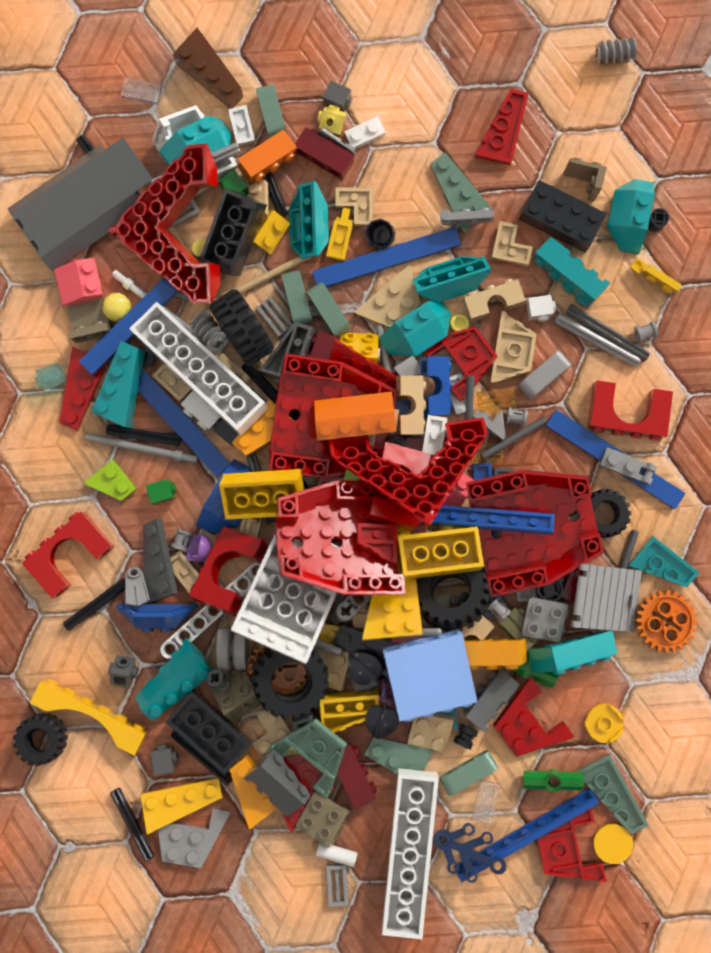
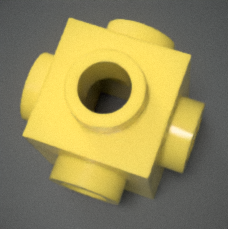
M333 105L325 106L323 111H319L317 122L320 123L319 129L324 128L331 134L336 133L340 135L347 113L339 111L340 108Z

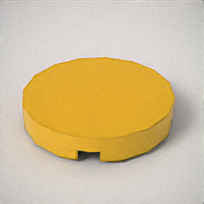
M605 703L597 704L590 708L585 716V729L588 735L597 742L612 743L619 739L623 733L624 718L620 711L612 705Z
M617 823L604 824L595 832L593 846L597 856L604 862L619 864L627 860L631 855L633 839L629 831L622 825Z

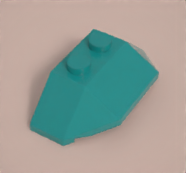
M206 116L176 131L159 150V153L167 164L170 165L174 159H178L184 153L183 150L188 145L206 143L211 153L229 146L232 133L221 119Z
M634 179L614 191L607 228L620 251L637 255L640 253L648 230L655 195L654 182Z
M316 181L298 185L297 192L289 207L290 246L301 259L319 256L329 242L328 205Z
M461 256L425 268L412 281L418 295L439 303L475 291L490 274L491 268L485 257Z
M428 301L396 321L378 340L389 355L417 357L447 337L451 312L443 302Z

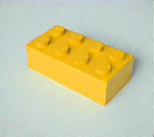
M301 469L223 474L219 483L226 520L276 517L278 498L304 490Z
M478 527L397 537L400 573L403 574L404 580L480 571L484 567Z

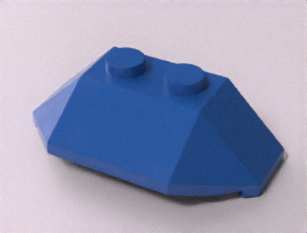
M233 459L220 476L204 504L196 524L198 527L211 534H217L221 532L223 526L233 529L240 525L242 519H225L219 483L223 474L252 472L250 467Z
M126 604L117 605V609L135 628H142V632H153V628H161V632H173V628L179 627L198 608V604H143L139 607Z

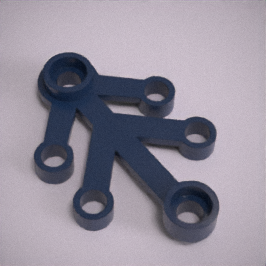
M466 823L463 828L451 833L447 830H440L435 834L434 844L438 849L444 851L449 873L457 874L460 870V865L455 862L451 848L459 852L466 871L465 878L470 883H475L478 880V874L474 871L469 857L490 866L491 871L497 875L506 872L507 863L504 859L499 857L492 859L473 850V848L493 842L494 837L490 832H483L480 837L463 844L454 840L465 835L472 836L475 833V827L471 823ZM467 826L472 827L471 833L466 832ZM486 834H489L491 837L490 841L488 842L484 841V836ZM442 836H445L447 839L444 844L440 842ZM496 862L501 863L499 870H496L494 867ZM452 864H456L457 869L454 872H452L450 869V866ZM473 872L475 874L474 880L469 879V873Z

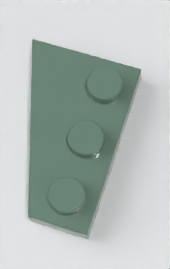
M373 737L364 755L397 774L398 768L423 771L434 750Z

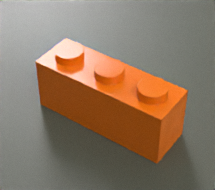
M283 129L238 158L237 168L249 184L257 183L270 171L273 173L278 170L284 162L289 163L295 158L297 147Z

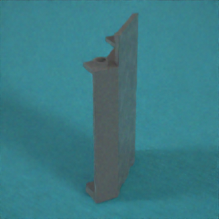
M121 138L105 150L101 145L97 146L7 209L27 239L35 247L42 260L51 271H54V269L60 267L109 233L107 230L111 226H115L124 212L130 206H133L141 196L138 190L148 184L153 178L126 140Z

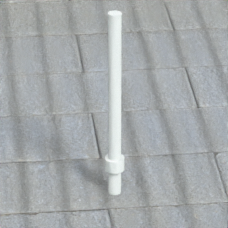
M117 270L112 273V277L122 283L126 290H131L141 299L147 294L135 285V281L131 278H126ZM163 307L199 342L202 343V341L199 339L198 335H196L195 331L191 328V326H189L186 322H184L182 319H180L166 307Z

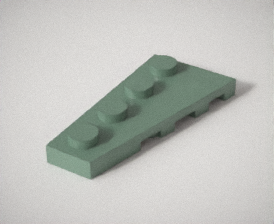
M445 152L430 163L434 176L453 212H459L461 209L478 211L479 208L483 207L492 210ZM476 223L459 224L462 234Z
M610 753L575 770V772L584 773V782L608 807L631 835L649 826Z

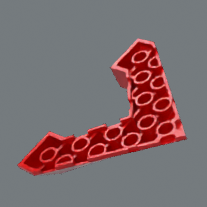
M203 143L188 145L183 150L184 153L178 159H174L165 169L166 172L159 179L157 178L141 194L136 203L124 212L118 223L107 230L110 234L116 236L129 250L135 252L154 271L166 278L179 292L185 294L192 303L213 302L221 285L220 265L200 263L169 231V228L201 188L218 187L216 163L208 144Z
M484 417L445 423V446L432 457L429 465L424 470H421L418 475L413 472L408 473L389 459L384 460L377 456V453L370 448L368 435L329 440L332 459L427 526H430L487 437L488 431Z

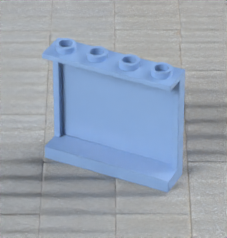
M459 629L444 632L440 636H428L382 648L399 721L410 722L416 717H430L436 712H450L453 708L460 706L470 707L473 703L477 702L463 634Z

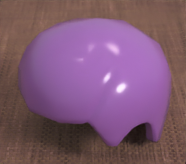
M198 533V535L192 536L187 548L186 559L193 562H202L208 557L212 547L211 540L207 535Z

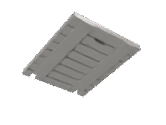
M580 564L579 570L584 572L583 576H578L573 615H577V621L572 620L571 627L634 632L635 611L637 610L642 571Z

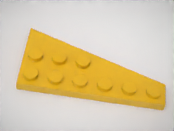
M397 529V537L410 535L408 531ZM398 559V573L401 574V573H400V566H399V559ZM416 578L404 580L405 595H372L362 641L421 636L423 634Z

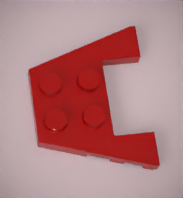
M476 326L453 332L424 352L426 357H432L445 348L465 375V378L454 384L451 388L452 393L460 403L466 398L467 376H474L475 386L497 359V354Z
M531 676L527 678L525 685L521 690H518L515 694L516 697L510 705L506 706L493 724L516 757L574 738V735L564 721L546 732L526 706L527 702L542 692Z
M300 754L283 757L285 764L294 771L296 778L307 788L310 794L305 805L288 816L283 815L290 832L297 828L296 824L313 793L316 792L313 786L324 774Z
M592 808L537 839L544 874L607 882L602 862L582 866L574 826L594 822Z

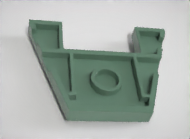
M314 719L272 743L267 751L270 752L274 749L283 758L293 748L324 773L313 788L327 799L331 793L347 743L319 720Z

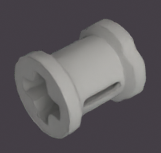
M651 321L648 325L635 326L634 335L637 342L640 343L647 338H657L658 329L655 322Z
M509 407L505 424L515 423L525 427L528 411L512 410Z
M177 528V535L171 547L187 552L188 549L186 547L193 534Z
M497 596L487 605V610H490L497 618V621L501 622L510 614L511 610L507 609Z

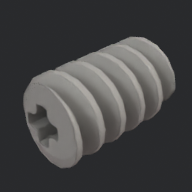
M633 37L629 38V40L623 38L621 41L615 39L614 42L607 40L606 43L604 40H601L596 45L595 50L597 65H600L601 60L607 65L609 59H611L612 64H615L616 58H618L619 63H622L624 57L627 63L630 62L631 57L635 61L637 56L636 40Z
M208 310L199 312L192 319L191 328L211 353H217L227 346L229 340L225 339L226 334L222 332V328L218 326V323Z

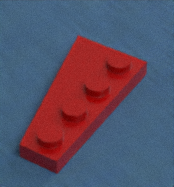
M510 89L474 157L511 165L529 93Z
M335 339L328 360L344 362L396 389L395 374Z
M72 347L59 423L79 431L108 362L93 376L79 362L87 352Z

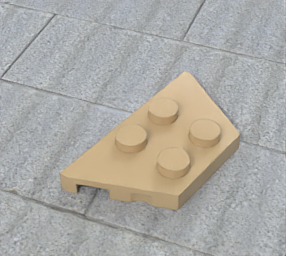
M410 265L354 312L355 315L389 328L396 321L418 308L421 302L412 281L414 277Z
M502 311L495 347L497 359L492 366L491 384L529 373L532 368L537 334L531 329L524 327L518 320L516 321L511 318L505 311Z

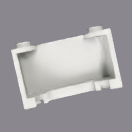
M196 105L158 120L153 135V143L158 152L176 131L205 117ZM233 157L216 163L218 182L220 178L236 169L237 164ZM201 188L195 196L201 194L208 188Z

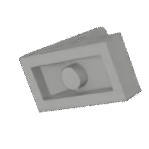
M477 410L473 415V419L484 417L487 431L501 442L505 438L503 411L492 422L490 420L491 417L486 412H479Z

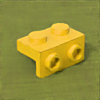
M268 210L269 216L262 217L253 244L269 255L272 254L290 225V222L274 210Z

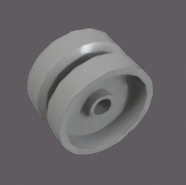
M219 627L216 644L218 670H229L232 666V660L236 670H247L249 639L237 633H234L233 638L230 627Z

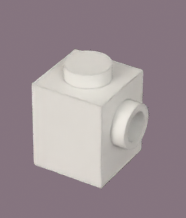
M551 295L528 298L526 301L528 321L538 320V322H545L552 317L556 311L555 300H552Z

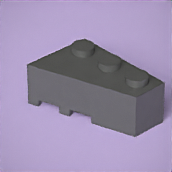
M294 322L281 339L277 348L269 355L270 357L264 365L259 368L260 373L279 380L285 354L307 357L313 336L316 334L314 328Z
M501 668L498 670L494 669L488 676L489 681L485 685L481 684L475 692L477 694V702L473 703L470 707H463L464 711L462 713L483 732L487 730V723L492 717L496 718L498 715L497 711L503 704L507 703L520 685Z
M274 749L258 759L243 778L247 782L251 780L258 786L256 790L260 793L265 792L271 798L270 802L286 816L305 805L310 797L307 788L300 783L294 771L289 769L282 756Z

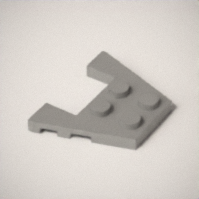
M213 807L209 828L179 822H172L159 828L158 834L162 862L201 868L231 810Z

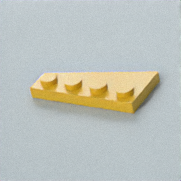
M212 778L141 793L146 832L149 834L221 799L222 793L219 779Z

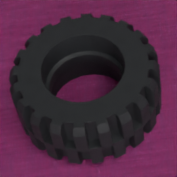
M237 289L230 290L210 303V311L247 366L255 364L273 352V343Z
M482 569L480 571L416 578L420 614L429 625L433 624L435 628H444L446 632L452 631V629L463 631V627L471 628L474 626L473 622H479L482 619V613H486L488 609L487 604L490 600L487 577L482 572ZM448 578L461 579L470 587V596L467 601L455 608H445L438 605L433 596L436 586Z
M268 647L263 648L264 652L262 654L259 653L256 657V663H253V672L251 674L252 688L258 703H261L262 708L266 712L270 711L271 715L275 717L281 715L283 719H289V716L297 719L304 712L305 715L310 714L312 707L316 709L320 705L319 699L324 700L326 696L325 689H328L329 685L327 681L329 677L328 671L319 653L312 649L307 663L304 664ZM289 662L302 664L307 670L308 678L305 685L299 691L293 694H281L273 689L271 677L279 666Z

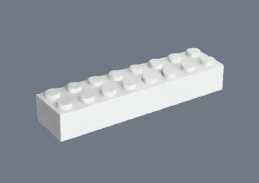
M156 302L129 328L142 344L240 436L268 409L266 403L159 303Z
M398 768L382 918V935L414 939H422L439 781L437 772Z

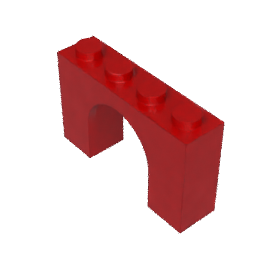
M598 380L593 383L587 428L592 429V432L604 433V431H610L612 435L623 436L624 433L630 434L631 438L641 439L644 436L649 437L651 441H661V439L668 437L673 391L651 390L649 392L647 413L640 423L630 424L622 421L614 411L613 402L616 383Z
M385 442L379 457L384 460L389 459L400 465L401 469L406 472H413L418 475L421 470H424L429 465L431 454ZM374 496L370 501L367 521L378 524L397 525V529L413 532L416 527L420 526L421 521L392 500Z
M75 512L71 515L69 522L65 526H59L54 531L55 534L50 539H44L39 544V549L28 553L25 556L26 560L22 563L51 598H58L71 586L55 565L56 550L63 542L70 539L80 541L95 559H102L115 547L84 512Z
M223 526L221 532L217 535L216 542L210 550L204 566L200 569L195 584L191 587L189 596L198 603L236 617L244 599L237 593L220 587L218 582L220 569L227 561L237 557L261 564L269 546L261 539Z

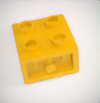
M341 334L340 342L378 364L377 334Z

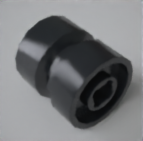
M559 580L550 585L536 587V597L540 599L557 601L563 594V585Z

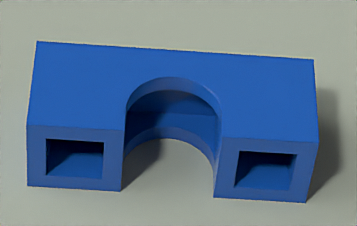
M449 356L420 357L421 376L430 377L435 384L433 393L423 396V399L426 400V410L423 411L424 415H450L452 401L450 400L452 384L450 381L451 362L449 361Z

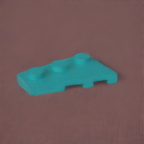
M653 535L628 564L630 567L684 587H688L700 573Z

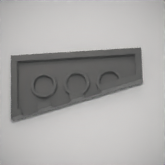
M155 519L143 525L144 576L150 601L145 604H152L178 594L162 519Z

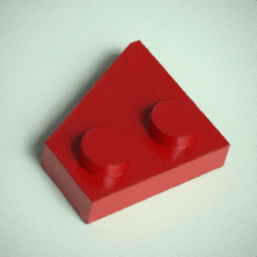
M356 524V545L393 565L398 563L397 525Z

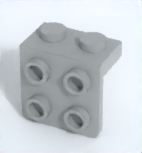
M534 597L529 598L522 634L528 637L560 643L561 636L565 632V618L569 614L567 602L564 599H559L555 602Z

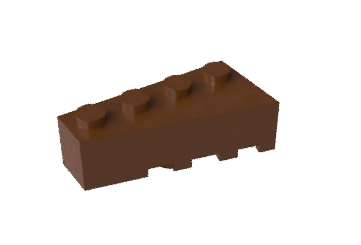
M197 27L173 53L175 63L225 106L232 109L243 98L242 89Z

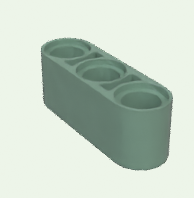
M274 84L256 88L268 137L271 138L283 129L287 133Z
M300 270L281 274L293 322L301 324L313 322Z
M323 282L306 291L309 300L332 335L338 337L351 329L349 322Z
M485 750L447 771L439 779L448 795L451 796L498 769V766L489 750Z

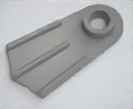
M324 128L317 130L322 137L332 139L337 146L342 149L343 147L349 149L355 156V148L351 144H344L338 137Z
M132 567L125 574V604L139 607L149 602L150 598L143 571L138 567Z

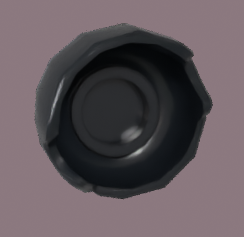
M377 219L371 221L366 227L365 236L367 242L375 248H388L395 240L396 232L394 227L386 220Z

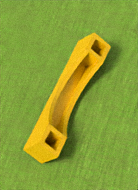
M54 680L40 681L30 704L46 712L70 709L88 714L98 720L108 730L116 747L134 756L139 752L149 732L145 730V726L137 722L133 724L127 721L128 718L122 714L115 715L111 713L110 709L106 706L93 704V700L88 697L82 696L81 698L75 695L76 692L70 688L63 689L59 687V683Z

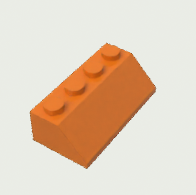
M392 392L314 401L317 441L396 432Z

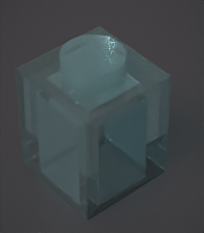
M58 363L35 370L37 374L35 381L38 387L45 391L66 385L63 368Z

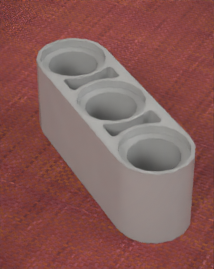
M559 350L525 378L518 387L531 400L572 364Z

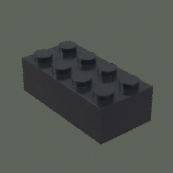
M538 180L519 220L586 253L607 213Z
M225 188L199 261L220 265V271L230 276H240L267 204L236 190Z
M196 690L191 691L165 721L224 775L253 742Z

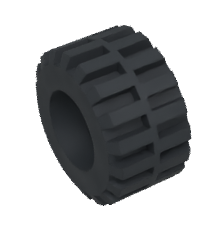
M600 489L592 492L590 497L594 515L596 506L601 502L609 504L614 511V519L608 525L601 524L595 517L597 530L601 538L619 535L621 531L627 528L626 524L630 523L631 520L629 519L631 511L628 510L630 504L625 502L626 497L620 496V492H614L613 489Z
M40 713L20 723L21 726L15 730L17 734L13 735V740H16L13 748L17 747L18 751L15 753L17 756H22L20 760L23 762L27 760L28 765L35 764V766H41L58 758L64 752L63 749L67 746L65 740L68 739V735H65L67 728L62 727V720L57 721V716H50L49 713ZM36 728L43 729L49 736L50 743L46 750L38 749L32 742V734Z

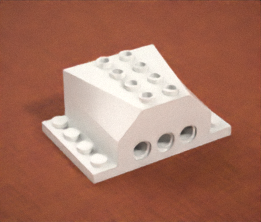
M275 533L231 631L306 664L337 593L281 576L277 564ZM298 539L291 541L294 547L299 548L302 546L301 541Z

